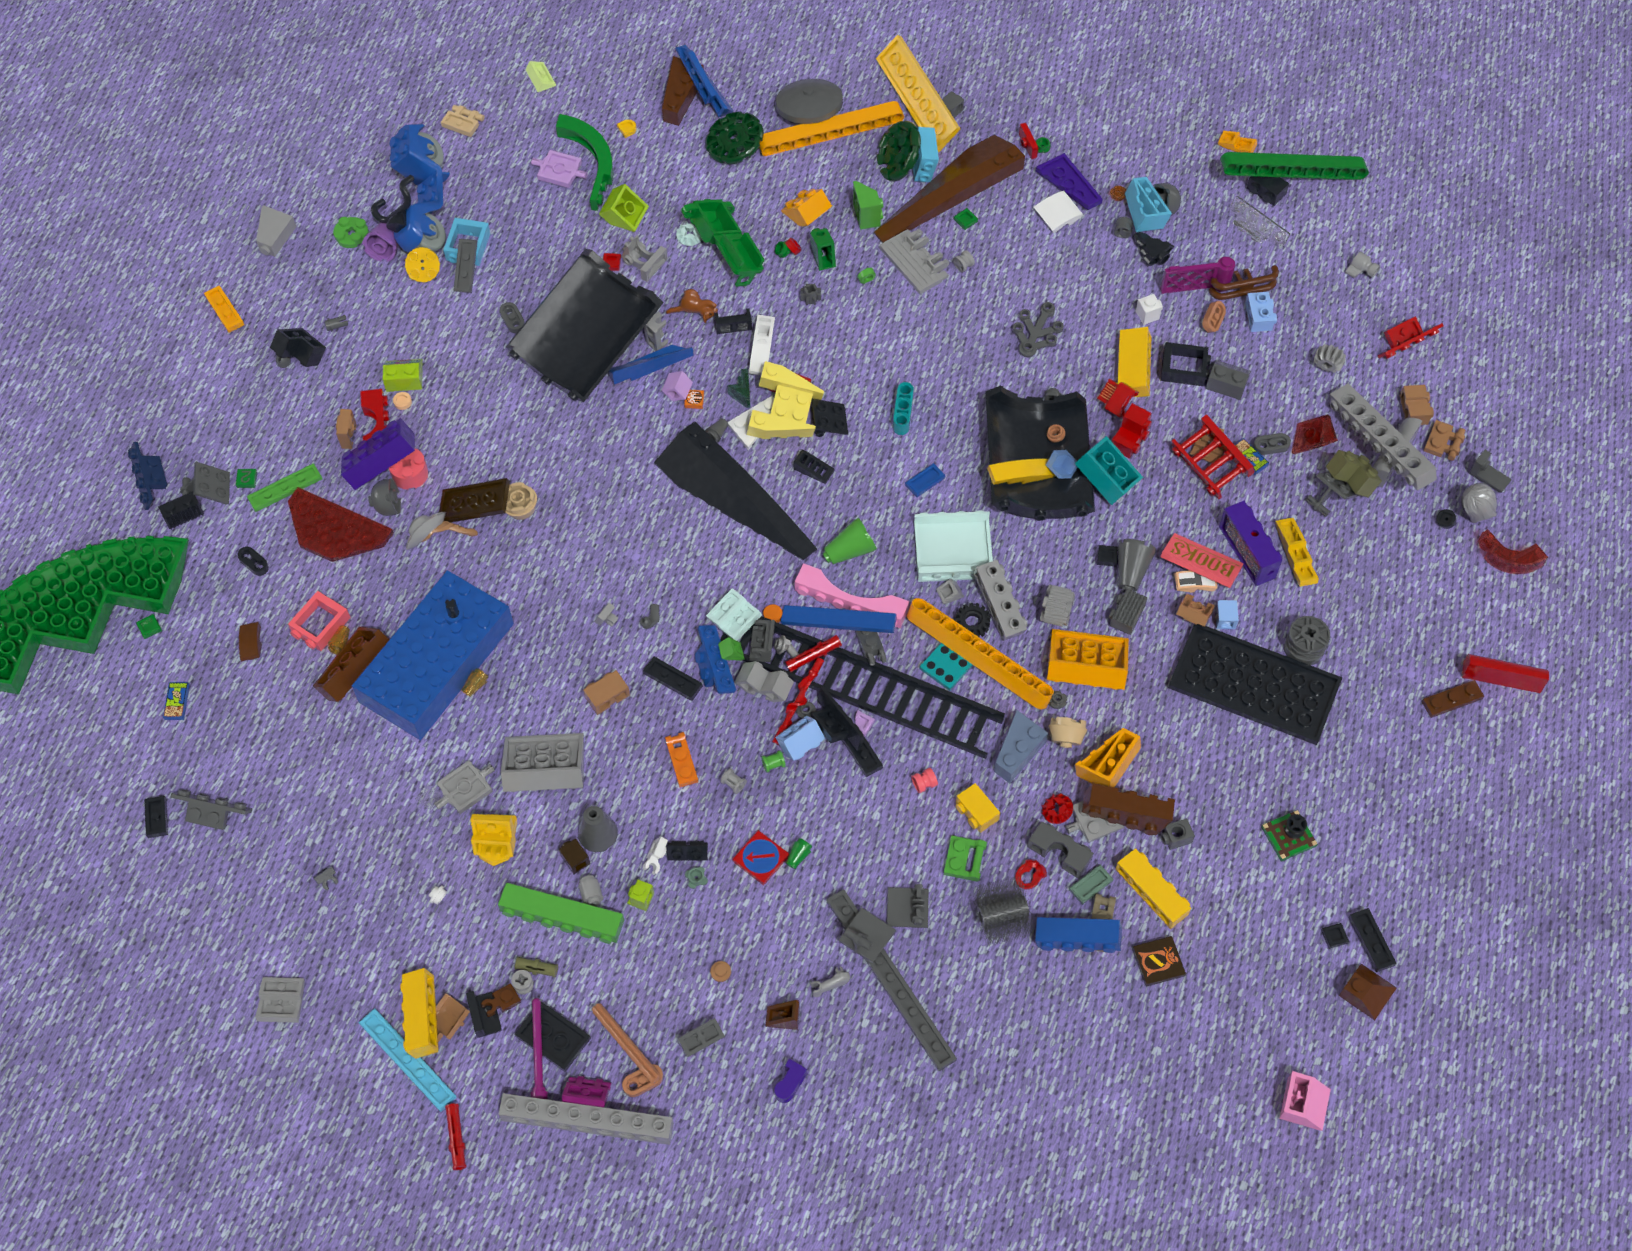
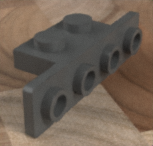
M179 789L178 792L171 793L170 798L188 802L186 822L220 830L226 828L229 811L246 815L252 813L253 809L246 807L247 804L235 802L232 804L228 803V800L224 798H216L214 800L210 799L209 795L190 794L191 791Z

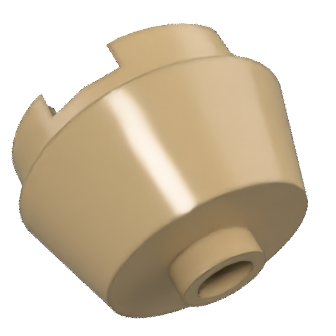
M523 482L510 484L506 514L517 520L530 517L534 513L537 503L536 492Z
M1067 717L1051 718V723L1048 725L1052 742L1060 744V747L1063 748L1081 745L1088 730L1086 729V721L1080 720V722H1077Z

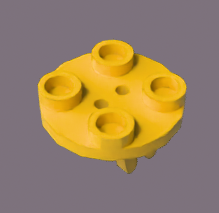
M425 247L415 248L409 252L405 259V268L409 277L417 282H428L434 279L440 271V261L436 253Z

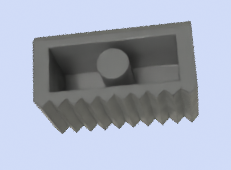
M1126 589L1124 594L1120 593L1116 601L1118 607L1117 609H1112L1108 618L1111 620L1110 627L1131 635L1146 606L1147 597L1129 589Z

